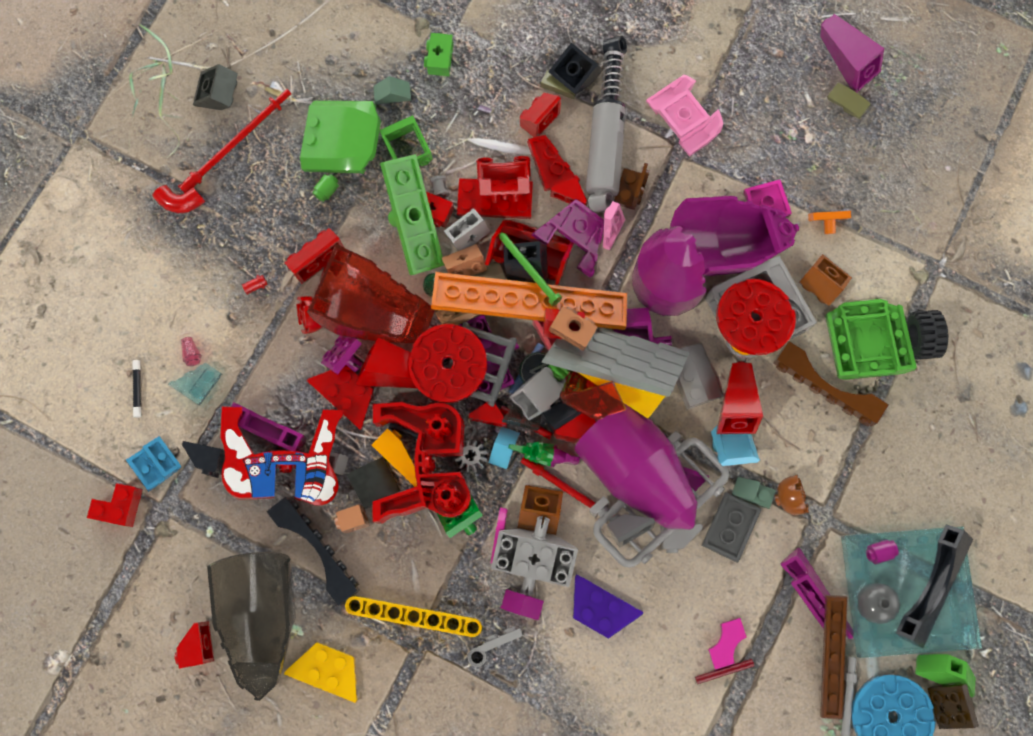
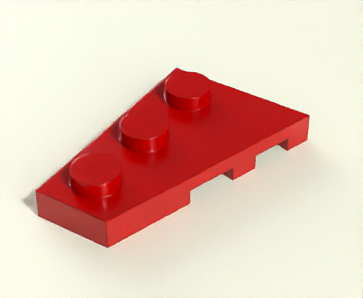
M546 135L528 139L527 143L544 191H549L553 186L576 177L578 182H580L579 177L574 175L569 164L560 157L559 151Z

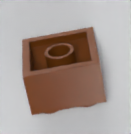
M822 254L799 283L802 284L806 291L816 295L821 303L830 306L845 289L852 277Z
M525 485L517 528L535 531L537 517L543 516L541 525H543L545 517L550 519L547 534L556 535L563 491Z

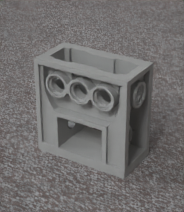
M780 256L711 288L705 297L716 318L718 302L731 285L746 281V279H760L779 287L788 296V301L792 309L795 310L796 324L789 340L807 332L817 323ZM757 313L751 314L754 321H760V316ZM737 357V359H738L739 361H743V362H746V361L752 359V358H740V357Z

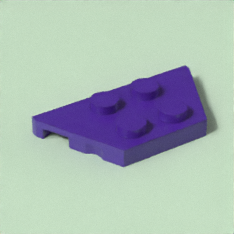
M578 574L575 575L573 619L609 639L643 615L644 612Z

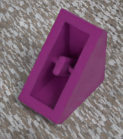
M506 589L501 609L539 620L544 601Z

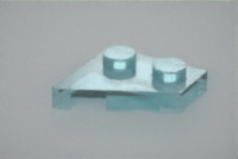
M204 363L194 371L185 373L183 377L176 381L169 382L168 385L196 404L201 405L223 374L207 363Z

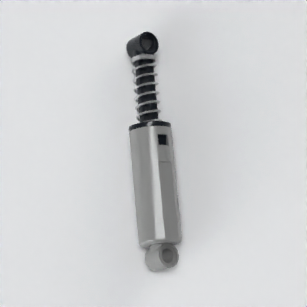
M624 36L608 38L603 41L605 60L603 66L605 69L603 70L604 76L602 80L604 82L602 83V96L593 105L586 192L590 195L589 207L593 212L605 211L607 207H610L612 201L614 202L613 197L619 193L626 105L618 101L621 97L618 94L621 91L619 85L622 84L619 80L622 77L620 72L623 70L620 66L623 64V54L627 52V42Z

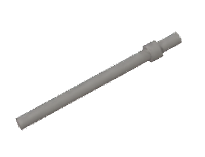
M849 656L847 673L845 672L844 674L846 686L841 736H850L854 683L857 682V674H855L856 658Z

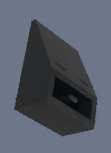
M540 241L514 244L548 284L547 245ZM504 245V266L507 280L536 283Z

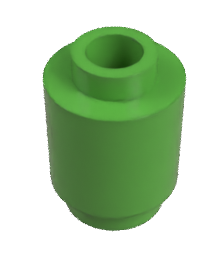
M324 174L313 188L312 194L322 202L329 200L339 187L337 184L338 180L331 174L328 176Z

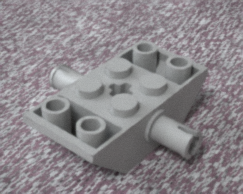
M543 516L537 517L535 531L525 529L500 530L491 569L524 577L520 592L525 595L528 587L527 596L533 595L536 580L569 587L577 557V547L559 537L546 534L550 519L545 517L544 523L541 525Z

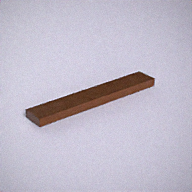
M825 595L821 718L842 719L847 596Z

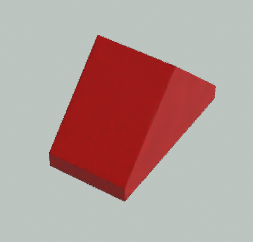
M577 177L551 188L550 197L568 204L577 199L586 206L587 200Z
M486 402L469 413L468 418L470 421L507 428V421L496 404L492 407Z

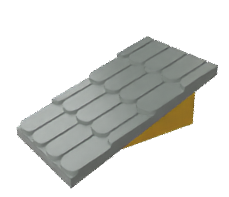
M599 327L584 351L564 339H556L542 360V363L578 372L641 415L649 418L665 396L669 397L690 352L661 342L656 344L636 336L629 337Z

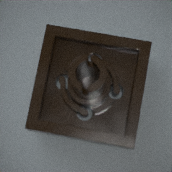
M967 684L927 688L939 729H967L979 726Z

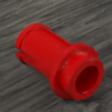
M256 275L257 278L242 284L247 295L260 288L264 289L268 285L263 275Z

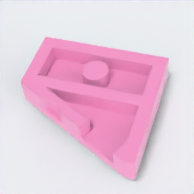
M613 201L604 213L603 248L611 250L625 221L620 204Z

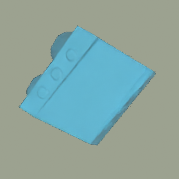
M717 426L711 431L713 437L712 448L713 451L718 453L717 459L722 466L758 463L760 461L751 434H717Z

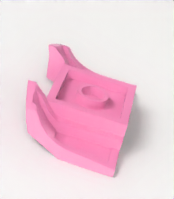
M682 75L648 98L646 102L656 115L660 114L680 139L679 144L690 157L709 144L721 132L723 120L719 109L711 116L707 114L690 92L696 80L687 75Z

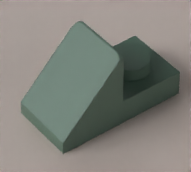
M737 477L731 495L770 509L776 490L761 485L759 481Z

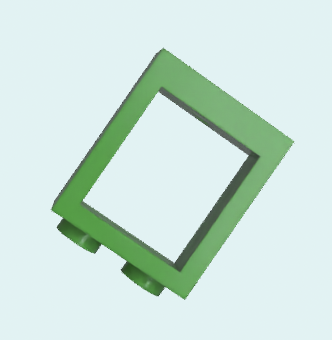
M413 115L379 130L392 160L397 159L390 141L414 131L424 151V154L417 156L419 166H426L433 160L431 151Z

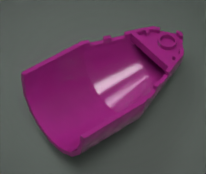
M735 196L686 198L675 210L670 223V228L680 226L684 229L683 233L686 236L692 234L696 239L697 253L701 252L704 257L705 273L702 274V277L735 274L752 270L793 246L796 232L799 231L798 224H792L782 210L765 205L757 206L748 200L746 202L740 201Z
M680 226L669 229L665 228L664 230L659 229L643 243L632 273V286L638 301L645 307H648L649 311L662 316H679L694 309L706 293V288L702 285L706 282L705 278L702 277V274L705 273L704 257L701 252L697 253L696 251L697 246L694 236L692 234L686 236L683 233L684 229Z
M621 403L599 419L580 438L574 451L613 497L639 511L646 517L653 518L656 523L666 529L691 530L695 527L698 502L674 445L650 418H646L625 403Z

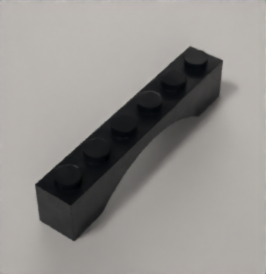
M284 497L266 512L278 527L299 534L315 548L325 569L326 591L338 606L343 605L350 597L360 591L357 587L360 585L353 575L350 577L346 572V565L341 560L337 561L333 556L335 551L329 544L325 545L322 539L324 537L317 529L313 530L310 526L312 522L305 513L303 515L298 510L300 506L295 499L292 498L290 500V498Z
M945 525L938 540L935 563L928 583L917 602L903 615L896 630V634L903 640L924 648L973 542V538L965 530Z

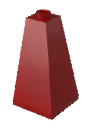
M377 338L367 354L355 384L359 386L417 389L411 379L408 367L411 352L381 338Z
M739 361L732 363L729 371L716 433L756 434L763 418V412L752 363Z

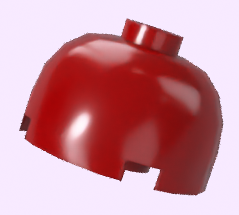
M314 296L297 297V300L300 301L299 304H296L299 325L303 323L304 327L301 332L303 334H310L322 329L326 318L329 317L327 306L324 307L322 301Z

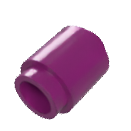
M884 540L868 545L866 550L867 559L875 565L893 560L899 554L898 547L893 540Z

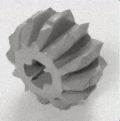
M466 440L467 447L463 448V456L456 458L455 462H462L459 465L460 469L466 465V473H469L470 467L476 473L477 469L475 466L478 465L480 469L484 468L480 461L487 462V458L481 457L486 455L487 451H481L484 447L483 444L476 447V440L473 441L472 446H470L469 440ZM469 452H472L473 455L476 453L477 455L473 461H470L469 458L466 459L469 456Z

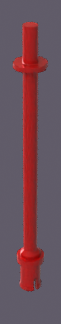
M286 89L275 100L270 97V104L198 171H191L189 173L190 176L178 187L186 193L197 184L200 185L202 177L275 109L278 111L282 110L280 105L291 95V92Z

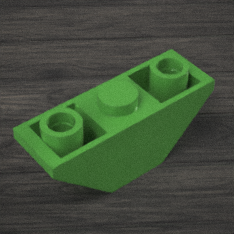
M948 654L917 656L915 674L943 686L967 684L970 697L975 696L976 677L966 661Z

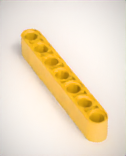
M360 596L350 597L345 603L346 611L356 616L468 637H476L482 631L481 621L472 617ZM353 600L360 602V609L358 611H354L351 608ZM374 603L380 607V612L377 615L372 614L370 611L371 605ZM392 607H396L400 611V615L396 619L390 616ZM411 611L419 613V620L417 622L410 620L409 614ZM432 614L439 617V623L436 626H432L429 623V617ZM451 618H455L459 622V626L455 630L448 626V621ZM476 622L479 626L478 632H469L468 624Z

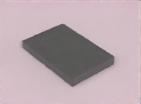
M725 492L701 546L738 563L762 509Z

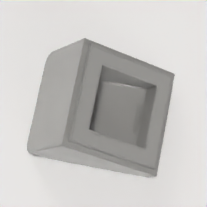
M330 452L329 463L334 473L343 475L348 457Z

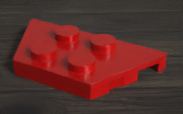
M347 365L342 368L339 374L329 370L306 380L338 410H343V415L360 430L363 429V423L366 413H368L369 403L374 390L370 386L356 385L358 375Z

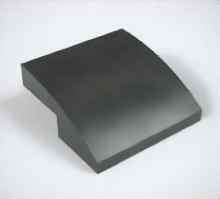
M383 457L347 474L364 509L373 506V501L401 492Z

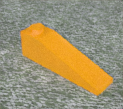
M387 428L372 446L416 487L415 465L405 445L400 440L402 436L395 429L391 432Z

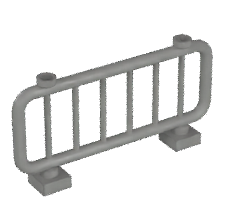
M675 431L668 439L674 445L677 455H681L711 485L701 496L693 490L698 502L697 509H699L711 496L715 495L718 497L725 490L723 485L728 481L729 470L727 466H722L718 462L717 456L703 441L697 438H688L680 443L681 435ZM694 445L698 447L721 471V477L715 483L684 453L689 446ZM605 496L589 509L590 514L594 518L598 515L600 516L593 527L594 536L619 564L628 568L635 567L641 561L646 564L653 557L651 552L676 530L665 528L657 536L649 530L647 533L653 540L642 550L633 540L630 541V544L639 553L634 558L628 560L602 534L601 528L623 507L630 515H637L620 500L609 509V501Z

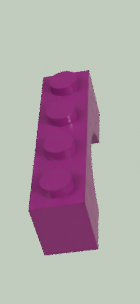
M235 402L231 405V407L243 408V416L239 421L238 427L289 451H301L307 440L306 436L271 421Z

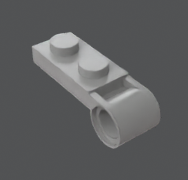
M515 626L505 629V634L499 637L497 634L486 637L487 642L473 648L469 652V663L474 667L482 666L487 659L486 651L522 637L521 628L516 629ZM475 651H479L483 655V660L479 663L474 662L472 659V653Z

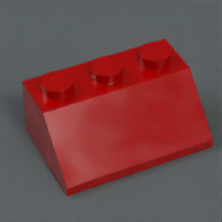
M328 228L321 231L312 242L305 243L299 252L291 254L284 263L298 281L303 284L346 251L340 238Z

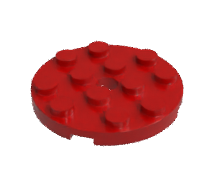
M746 279V281L731 285L720 298L716 309L717 325L724 339L737 350L750 355H767L782 348L794 332L796 315L795 310L792 309L788 301V296L776 285L760 279ZM757 313L760 316V321H754L751 314Z
M454 324L437 325L422 333L413 344L408 361L409 373L417 389L428 398L443 403L458 402L475 393L484 381L488 366L487 354L479 338L469 329ZM447 358L453 360V365L450 369L443 367V361Z

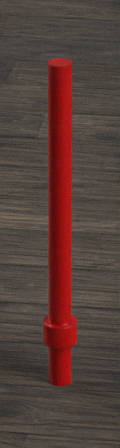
M524 457L520 461V463L533 470L532 473L538 477L539 475L587 507L591 508L596 504V502L545 470L544 466L540 463L536 464Z

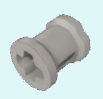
M434 176L430 180V183L433 184V194L441 198H446L450 195L446 189V176Z

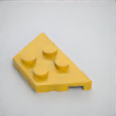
M316 642L284 672V675L354 703L358 700L356 694L355 657L322 643Z

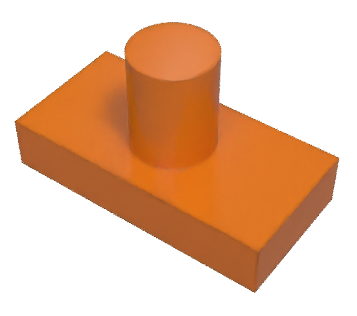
M851 211L808 214V221H824V234H836V220L851 218Z

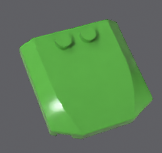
M313 101L308 110L300 154L302 170L304 172L364 174L366 171L364 168L375 157L381 124L375 103L373 101Z
M883 299L845 302L826 314L825 318L839 379L849 380L900 375L917 369L902 305L898 304L895 306Z

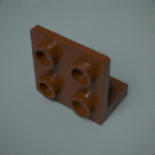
M644 163L642 173L626 168L623 169L619 193L615 196L614 202L632 210H635L636 204L640 205L650 170H647L648 163Z

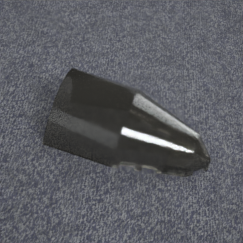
M252 552L233 555L207 566L213 628L220 636L222 641L220 645L227 653L229 658L228 664L237 685L241 689L245 688L250 692L256 701H260L281 679L296 620L291 558L286 554L278 552Z

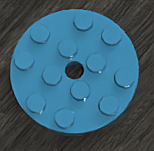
M898 675L877 676L867 681L854 697L851 719L857 736H933L935 729L934 708L930 698L917 683L908 678ZM895 711L898 719L896 722L891 723L888 719V713Z

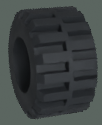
M938 310L912 312L907 320V328L915 360L942 358L946 353L949 340L948 326L944 315Z

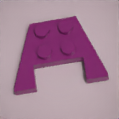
M575 199L537 229L532 236L540 242L548 244L555 231L561 233L585 251L577 269L590 278L594 275L595 271L594 265L598 258L597 251L602 240L604 219Z

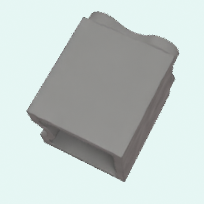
M545 367L528 379L509 397L522 409L525 417L531 420L541 413L550 410V405L566 391V388L556 380L552 370Z

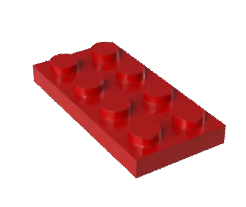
M459 178L457 216H464L472 209H475L481 217L531 219L533 182L529 181L530 193L519 194L517 202H514L511 194H508L507 200H503L502 195H498V201L493 203L491 195L480 196L478 179Z

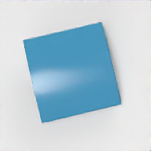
M160 436L142 446V450L126 459V462L148 492L181 468V465Z

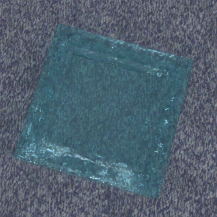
M963 526L956 527V528H959V529L964 530V527H963ZM944 528L841 536L857 657L868 658L982 649L968 553L924 648L911 644L896 634L903 615L917 602L928 583L935 563L938 540ZM884 540H893L899 551L898 556H895L893 560L875 565L867 559L866 550L868 545ZM882 583L895 590L900 599V610L895 619L888 623L876 624L868 622L861 616L857 608V597L861 589L866 585Z

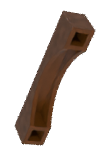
M790 341L784 345L773 362L780 372H787L793 376V380L809 386L810 391L826 397L825 400L832 405L837 404L844 413L850 416L854 415L865 426L876 425L889 404L873 394H851L831 386L814 370L808 360L806 351Z

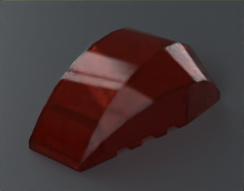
M336 244L314 290L307 313L319 325L339 336L376 341L377 338H381L389 343H415L417 338L428 330L435 309H431V305L417 294L414 295L407 290L404 284H399L391 278L392 275L378 268L377 264L372 260Z

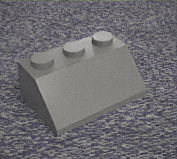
M698 344L680 348L690 352L676 382L686 409L688 410L722 398L723 395L703 345Z

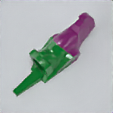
M534 442L526 443V446L513 444L508 446V449L524 454L525 459L550 467L561 463L578 465L580 463V457L559 450L555 444Z

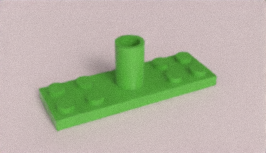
M416 154L380 163L392 207L388 220L393 227L398 229L409 274L415 275L444 266Z

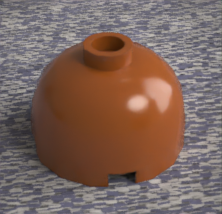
M798 474L783 479L778 485V494L774 495L777 506H782L783 510L791 515L809 513L808 503L805 504L804 502L806 501V494Z

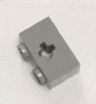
M472 209L444 230L454 247L460 251L478 242L490 233V230L477 211Z

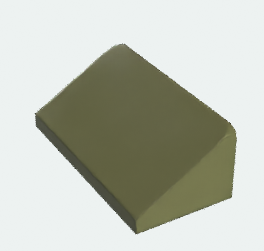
M547 70L541 80V87L574 100L576 95Z

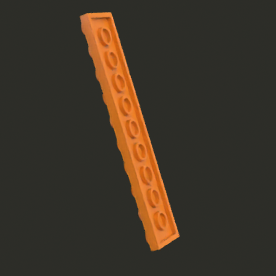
M435 272L431 309L544 321L545 308L561 310L563 306L565 308L571 307L578 312H585V317L595 322L594 325L597 327L625 330L627 321V293L549 285L555 294L559 293L562 296L558 304L551 306L548 302V296L537 283Z

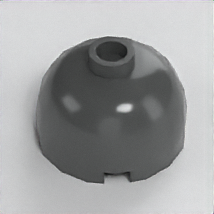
M882 583L868 584L858 594V611L868 622L876 624L888 623L895 619L899 613V596L888 585Z

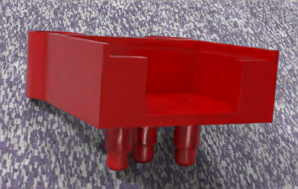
M517 156L514 157V162L493 163V159L488 157L477 159V179L479 180L480 196L491 195L492 202L496 203L498 195H502V199L507 200L508 194H511L512 200L517 202L519 194L530 193V157Z

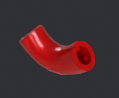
M162 185L152 194V197L160 206L167 211L178 214L191 212L206 202L194 187L182 195H176L167 185Z

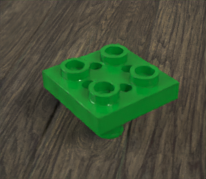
M472 495L468 508L459 516L448 518L437 513L449 538L463 529L467 535L473 534L477 530L473 522L483 516Z

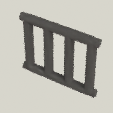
M464 321L461 327L469 329L477 337L507 347L504 357L486 352L487 361L500 365L497 376L486 373L484 378L485 381L494 383L491 393L487 394L476 390L471 395L488 402L487 404L494 407L517 339H507L471 327L469 323ZM451 358L449 359L446 369H450L453 365V360Z

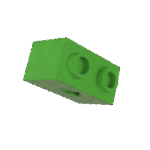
M431 33L430 40L427 39L426 51H428V56L424 58V67H427L428 75L450 77L454 45L453 35Z

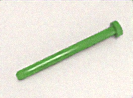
M500 233L499 239L548 296L550 305L558 304L562 296L559 293H554L505 233Z

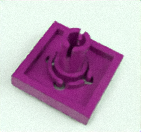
M344 333L335 340L333 348L323 355L321 362L322 365L336 374H339L345 365L354 372L359 370L354 364L359 367L362 365V362L353 356L362 343Z

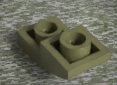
M839 82L827 96L829 101L843 107L844 112L858 119L862 117L871 105L861 95Z

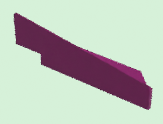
M797 548L780 565L794 579L791 582L792 586L824 629L825 595H830L802 550ZM846 621V636L848 639H852L854 631L848 621Z

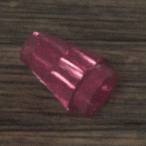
M192 337L181 339L183 362L186 366L198 365L201 362L202 355Z

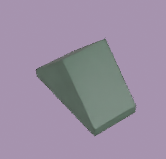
M388 76L373 86L375 104L411 101L410 83Z

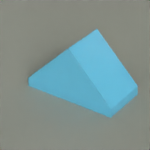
M501 427L488 463L507 469L514 451L508 449L509 444L516 445L520 433Z

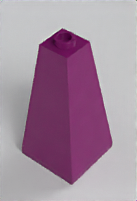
M836 14L822 22L820 37L848 86L857 93L881 72L885 48Z

